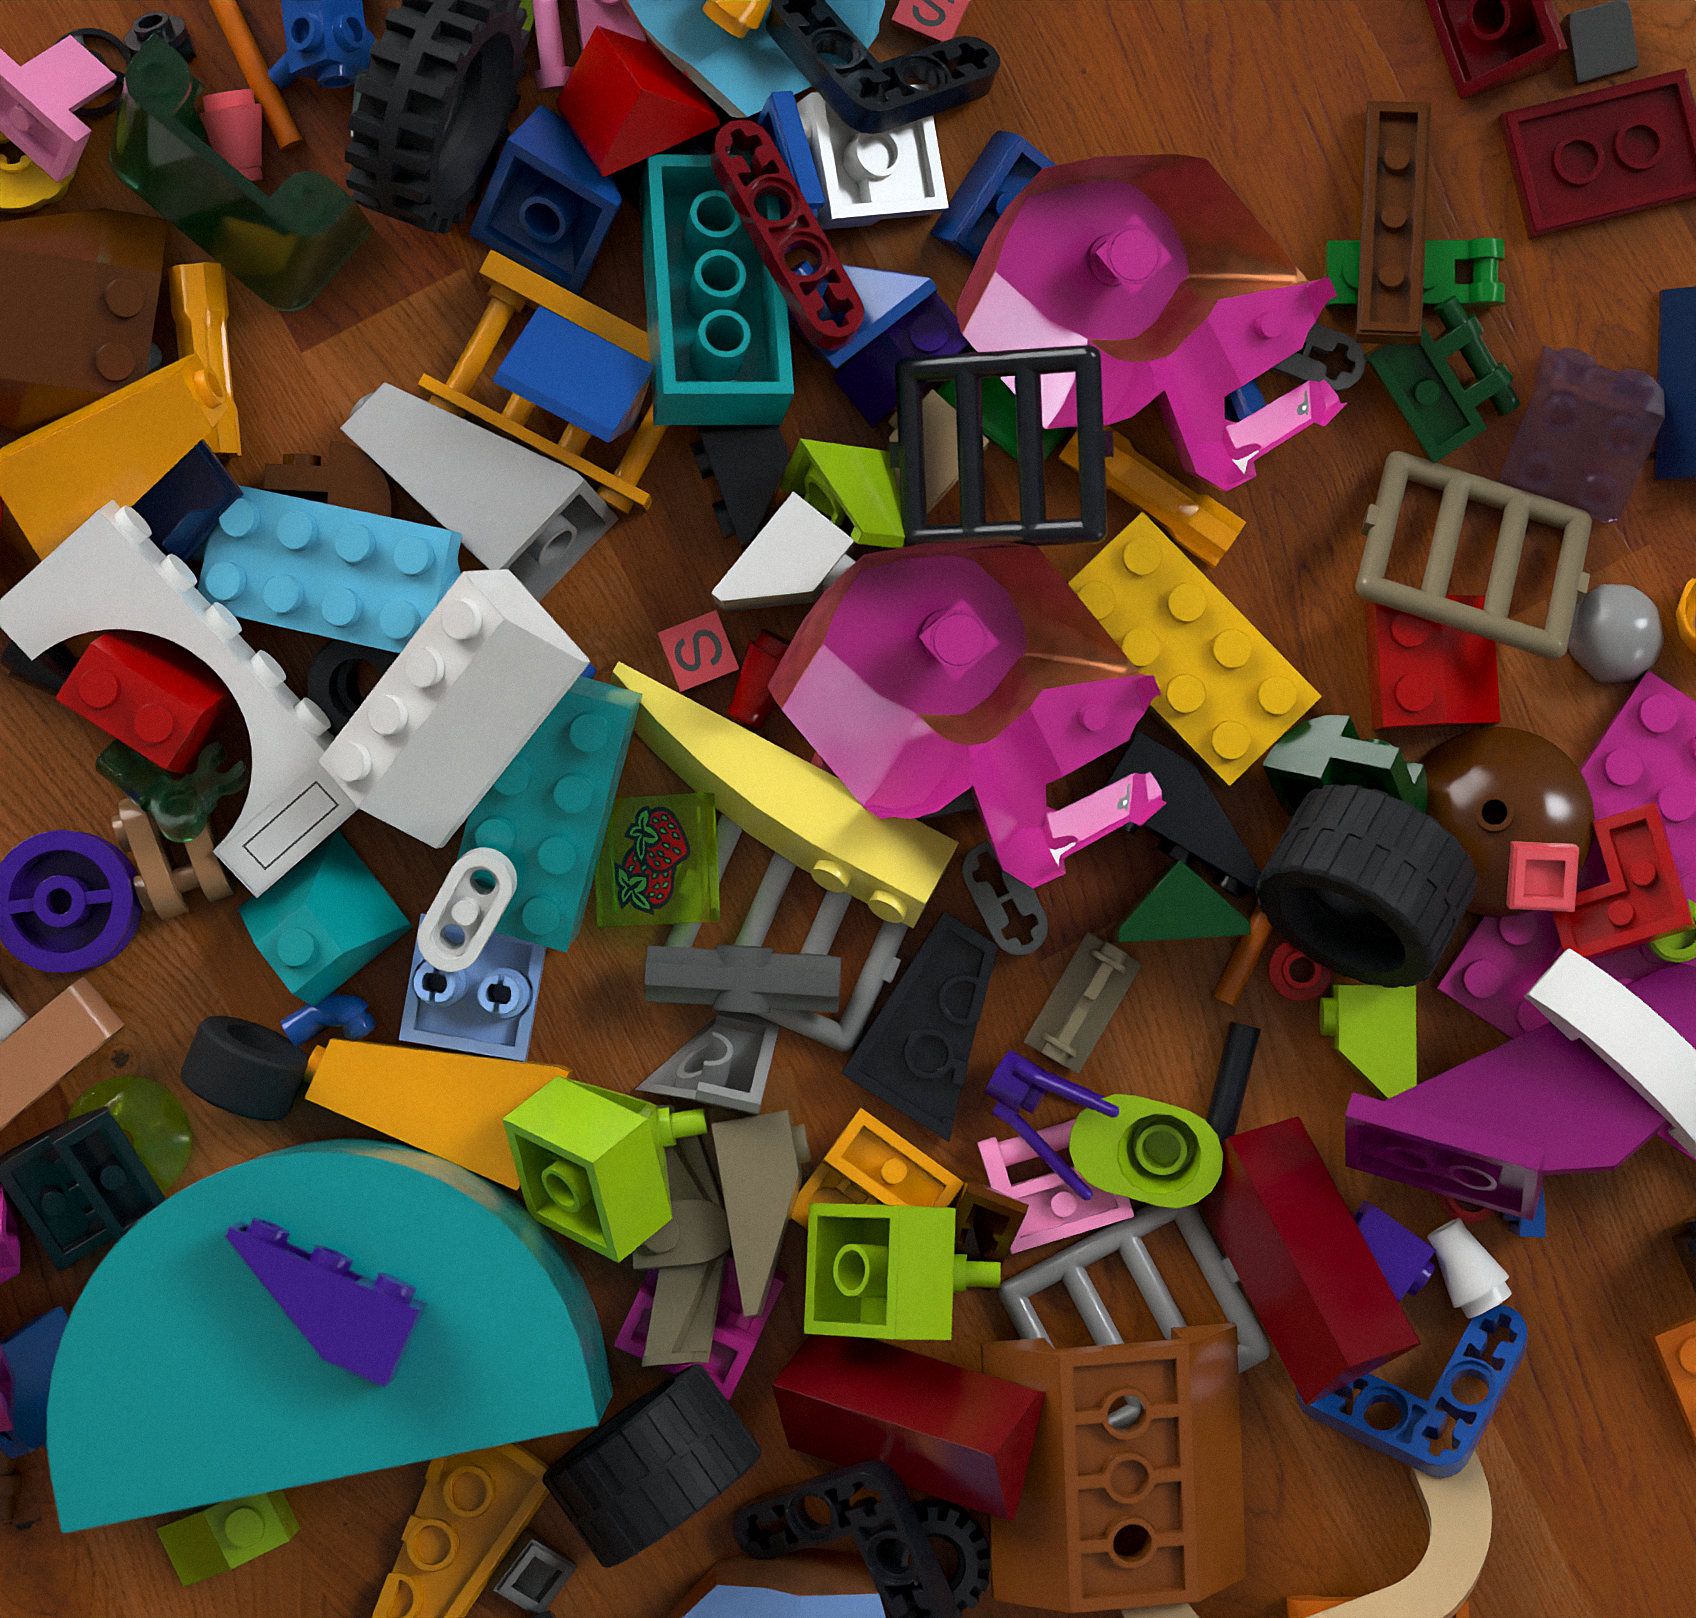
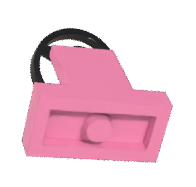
M96 28L77 29L65 34L51 48L21 67L0 49V131L57 183L74 172L92 132L76 116L98 118L111 114L127 101L133 90L135 72L125 45L116 36L107 31ZM84 38H99L116 46L126 60L127 74L108 68L105 60L98 52L87 49ZM114 84L124 85L120 94L110 103L98 108H80L114 86Z

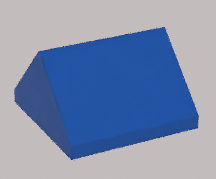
M539 306L498 368L492 382L609 443L633 428L639 416L655 366L556 313Z

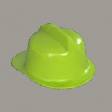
M1113 1094L1100 1099L1119 1108L1120 1112L1117 1117L1111 1118L1095 1110L1085 1108L1079 1113L1070 1130L1069 1151L1075 1169L1089 1184L1108 1193L1139 1200L1155 1206L1181 1208L1196 1204L1212 1192L1222 1174L1223 1150L1217 1133L1202 1117L1187 1109L1137 1095Z

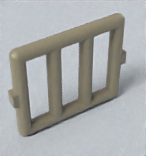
M1394 451L1386 458L1375 505L1370 503L1364 516L1360 534L1367 536L1355 589L1362 599L1535 655L1557 660L1562 658L1567 652L1576 604L1580 605L1587 594L1590 574L1583 572L1592 518L1585 510L1437 462L1432 463L1430 460L1406 452ZM1407 480L1443 491L1421 590L1384 578ZM1468 500L1504 511L1483 610L1446 598ZM1528 519L1564 530L1544 630L1508 618Z

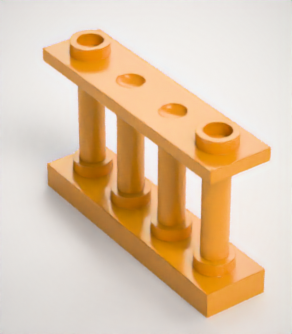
M490 250L479 273L484 282L491 286L487 295L492 299L446 384L423 373L418 385L425 394L431 396L428 403L460 418H464L466 415L527 449L576 471L583 479L599 487L596 493L607 505L622 513L629 514L633 505L648 512L653 502L650 494L637 488L636 485L669 426L654 425L653 404L648 409L614 474H611L580 457L592 435L591 433L569 422L558 444H555L524 427L536 405L525 398L513 393L502 414H499L468 397L513 312L521 313L525 305L535 310L542 306L650 363L648 333L503 255Z

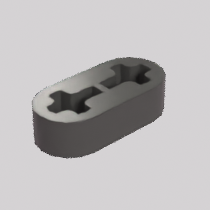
M1314 323L1308 331L1301 354L1295 352L1267 371L1299 384H1304L1309 380L1320 382L1324 379L1338 394L1347 391L1358 382L1364 372L1366 360L1363 356V349L1359 343H1355V339L1344 333ZM1335 348L1343 350L1345 352L1343 362L1352 367L1351 373L1341 372L1335 380L1329 379L1325 376L1327 366L1320 361L1309 358L1310 351L1323 356H1329Z
M989 841L977 844L964 857L961 875L993 941L1000 949L1014 955L1033 953L1042 946L1048 933L1046 914L1032 887L1004 870L1000 873V877L1008 892L1007 894L998 898L988 881H982L977 884L972 875V872L980 867L977 856L987 852L993 860L996 859ZM1010 899L1021 916L1032 914L1036 919L1037 925L1029 930L1032 940L1027 944L1022 945L1016 937L1006 940L1002 935L1001 929L1009 924V920L1001 904Z

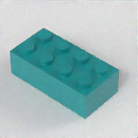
M654 154L646 158L638 189L650 364L655 366L651 377L654 425H782L794 395L787 303L716 177L710 162L711 155ZM729 155L731 158L742 156L751 170L750 163L753 155ZM752 171L747 186L756 179ZM767 194L755 199V209L760 216L767 220H780L778 196Z
M579 676L469 814L457 861L462 855L472 849L492 848L504 854L511 861L517 875L515 893L494 932L562 952H567L578 936L642 698L641 693ZM486 870L475 871V880L479 886L486 889L495 887V879L490 872Z

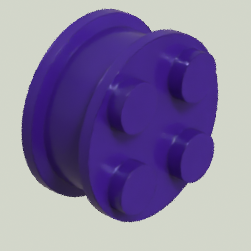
M56 830L43 832L22 841L0 863L1 942L10 953L23 963L48 972L86 971L108 963L129 945L141 921L143 907L138 899L133 883V877L138 876L135 867L117 846L93 834Z

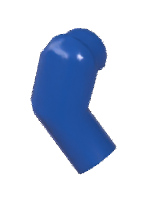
M331 993L315 1007L309 1003L281 1020L280 1024L294 1046H301L327 1028L339 1026L347 1040L357 1041L375 1028L376 1020L367 1011L366 1008L369 1004L362 997Z

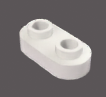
M475 848L462 855L450 870L423 919L417 935L419 950L424 959L433 967L446 972L460 971L473 964L483 951L512 899L517 886L515 868L504 854L492 848ZM486 870L490 872L495 879V887L486 889L479 886L475 880V871ZM449 924L459 926L464 931L465 941L456 943L448 939L445 934V926Z

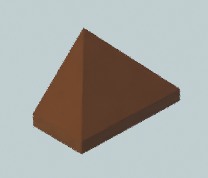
M965 1175L964 1184L953 1208H956L954 1254H967V1261L1001 1262L1002 1267L1027 1214L1029 1205ZM979 1287V1288L984 1289V1290H987V1291H989V1292H990V1290H991V1288Z

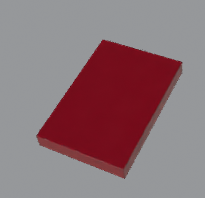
M1686 68L1505 112L1498 117L1529 239L1696 199V105Z

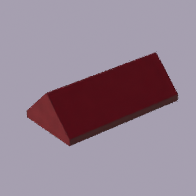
M1425 0L1460 99H1467L1551 70L1568 49L1551 0Z
M1297 1116L1228 1137L1221 1144L1223 1150L1222 1174L1212 1192L1199 1202L1304 1404L1309 1406L1421 1345L1415 1330L1301 1118Z
M811 1334L772 1383L789 1448L845 1467L863 1461L877 1460L895 1470L905 1487L1008 1521L1015 1520L1043 1405L1044 1391L877 1339Z

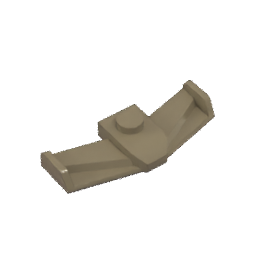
M683 1105L658 1106V1108L671 1107L672 1113L692 1110L691 1106ZM701 1135L676 1138V1145L665 1147L673 1219L632 1252L634 1270L659 1269L645 1353L641 1366L643 1368L709 1363L727 1254L732 1249L727 1213L724 1209Z

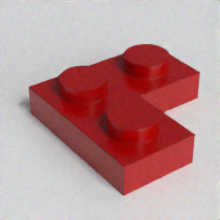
M1653 802L1594 821L1593 825L1611 882L1576 893L1575 912L1552 911L1563 951L1570 948L1591 961L1695 929L1696 925L1658 805Z

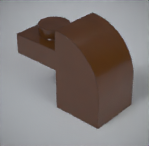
M330 441L329 466H321V456L294 453L283 454V464L265 463L264 490L292 497L327 499V504L399 519L398 498L388 475L370 456L352 445Z

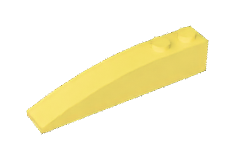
M621 662L617 663L612 672L610 685L642 694L633 730L697 794L746 833L799 868L809 872L815 882L823 888L836 893L846 892L867 903L870 910L881 919L891 923L902 922L914 929L959 842L916 819L898 817L881 819L864 808L839 778Z

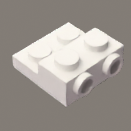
M928 84L910 85L919 90L929 91ZM818 92L810 93L796 103L825 198L823 208L817 209L818 217L816 218L822 230L870 226L881 219L940 214L949 208L933 115L883 133L868 134L854 130L844 123Z

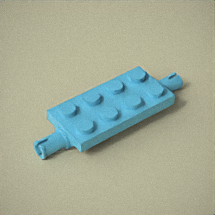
M238 485L244 495L238 498L219 517V524L188 559L203 563L197 590L211 605L214 602H218L226 607L235 617L401 653L462 574L460 573L457 558L463 533Z

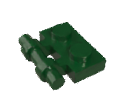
M1456 295L1444 300L1434 308L1446 328L1442 334L1432 339L1422 323L1420 345L1379 344L1363 355L1423 453L1432 463H1436L1488 429L1475 408L1489 398L1499 416H1504L1521 405L1520 399L1510 385L1514 377L1504 362H1496L1480 336L1484 332L1482 325L1474 313L1467 315ZM1458 350L1475 375L1473 380L1463 387L1445 360Z

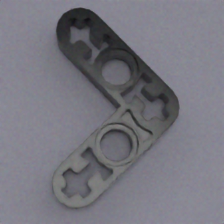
M771 0L765 20L766 30L770 37L840 119L850 128L861 133H883L980 99L989 94L1000 66V56L995 48L988 42L971 36L955 37L879 63L825 0ZM818 54H834L843 58L847 64H831L821 59ZM905 79H920L930 84L934 90H919L910 86Z
M877 1460L863 1461L762 1493L747 1503L734 1518L733 1533L736 1542L749 1556L760 1560L772 1559L852 1534L890 1618H929L927 1614L917 1615L913 1608L916 1603L920 1609L930 1608L934 1614L933 1618H956L957 1607L954 1596L904 1484L897 1472L885 1463ZM863 1486L870 1491L877 1489L881 1495L879 1501L875 1497L869 1496L857 1500L850 1506L849 1498ZM806 1496L818 1497L827 1504L831 1513L830 1524H820L810 1518L804 1505ZM785 1514L787 1522L774 1533L769 1529L760 1530L757 1526L756 1520L758 1519L761 1523L767 1524L779 1520ZM893 1538L901 1541L910 1552L911 1565L902 1567L891 1562L884 1551V1539ZM915 1577H918L920 1580V1583L917 1586H915L914 1581H912L906 1587H903V1585L910 1582Z

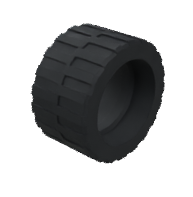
M1336 784L1323 786L1322 789H1314L1302 800L1256 883L1255 892L1257 897H1259L1257 901L1260 908L1268 917V922L1289 944L1306 954L1308 958L1326 966L1337 974L1356 979L1358 982L1380 985L1386 988H1398L1399 986L1410 987L1418 985L1419 982L1426 981L1431 976L1477 890L1478 876L1473 868L1474 863L1468 852L1464 851L1457 838L1451 832L1445 830L1430 815L1424 814L1404 800L1396 799L1387 793L1375 789L1370 790L1357 785L1339 786Z
M695 1364L662 1382L590 1433L546 1470L542 1482L602 1567L609 1568L637 1555L701 1511L755 1465L761 1456L762 1449L704 1367Z

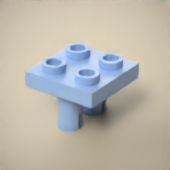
M421 913L419 927L426 916L424 913ZM454 924L445 926V934L448 939L456 943L465 941L464 931L459 926ZM493 931L483 951L473 964L460 971L446 972L433 967L424 959L416 938L399 1040L527 1061L547 947Z

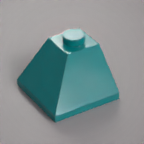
M337 828L258 898L253 895L237 908L255 946L294 996L314 1007L413 927L407 916Z

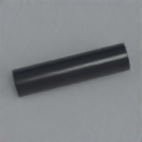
M1231 1021L1206 1116V1121L1217 1133L1220 1144L1236 1133L1261 1032L1259 1028Z

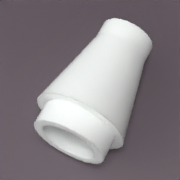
M1461 1218L1442 1225L1427 1236L1433 1248L1436 1249L1435 1254L1454 1308L1461 1307L1468 1319L1494 1308L1512 1294L1505 1282L1509 1275L1467 1230Z

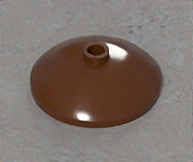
M1479 728L1449 739L1423 760L1421 764H1424L1427 777V807L1425 814L1430 815L1445 830L1451 832L1457 838L1464 851L1468 852L1474 863L1473 868L1477 872V890L1465 911L1466 913L1484 917H1510L1533 911L1509 909L1506 905L1511 841L1576 844L1579 847L1577 876L1579 875L1586 863L1593 843V822L1595 821L1593 802L1589 788L1578 767L1552 742L1539 735L1517 728ZM1491 804H1500L1507 809V817L1500 824H1489L1483 819L1485 808Z

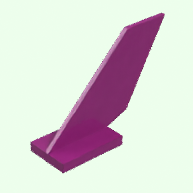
M1675 962L1624 986L1663 1018L1696 1050V967ZM1549 1022L1385 1101L1352 1093L1345 1114V1166L1533 1221L1540 1201L1543 1176L1615 1171L1669 1121L1581 1038L1571 1041L1552 1022Z

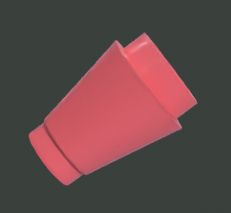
M253 89L233 90L203 96L205 112L200 113L199 116L221 173L224 175L225 185L262 180V104H255Z

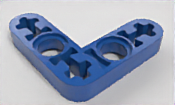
M1500 1304L1473 1317L1428 1401L1368 1373L1336 1391L1339 1395L1353 1401L1355 1389L1361 1390L1355 1399L1353 1412L1350 1416L1345 1414L1347 1412L1346 1399L1334 1393L1306 1406L1296 1388L1297 1403L1302 1411L1312 1419L1427 1475L1438 1478L1451 1477L1461 1472L1470 1460L1525 1355L1528 1335L1526 1322L1521 1314L1513 1308ZM1500 1326L1505 1327L1509 1330V1341L1511 1343L1502 1341L1498 1344L1492 1356L1491 1367L1482 1360L1487 1351V1333L1484 1331L1494 1334ZM1472 1376L1483 1381L1489 1391L1486 1398L1473 1405L1463 1404L1456 1400L1451 1393V1388L1462 1377ZM1377 1402H1387L1399 1410L1401 1418L1395 1427L1380 1431L1373 1429L1366 1423L1364 1413L1369 1406ZM1448 1415H1450L1457 1421L1452 1432V1448L1455 1452L1450 1449H1444L1439 1456L1432 1455L1430 1453V1441L1427 1437L1438 1440L1448 1424Z

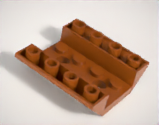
M1235 1323L1171 1328V1340L1054 1349L1045 1338L981 1343V1366L983 1373L1045 1392L1015 1520L1008 1521L988 1514L992 1598L995 1601L1065 1613L1200 1602L1246 1578L1237 1325ZM1125 1395L1138 1398L1141 1409L1137 1420L1133 1424L1123 1428L1110 1425L1108 1410L1113 1401ZM1130 1524L1142 1526L1145 1529L1146 1538L1144 1545L1138 1552L1128 1556L1119 1555L1114 1552L1113 1540L1121 1528Z

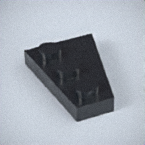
M942 911L840 1073L949 1142L998 945Z

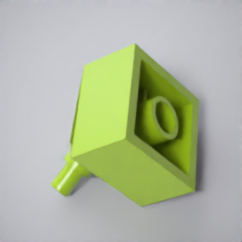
M561 1076L555 1077L502 1118L527 1211L537 1222L618 1263L673 1219L665 1147L676 1145V1138L708 1133L705 1108L672 1113L671 1107L658 1108L657 1105L629 1095Z
M809 1203L804 1334L895 1340H951L953 1293H966V1287L1000 1288L1001 1262L967 1261V1254H954L956 1208Z

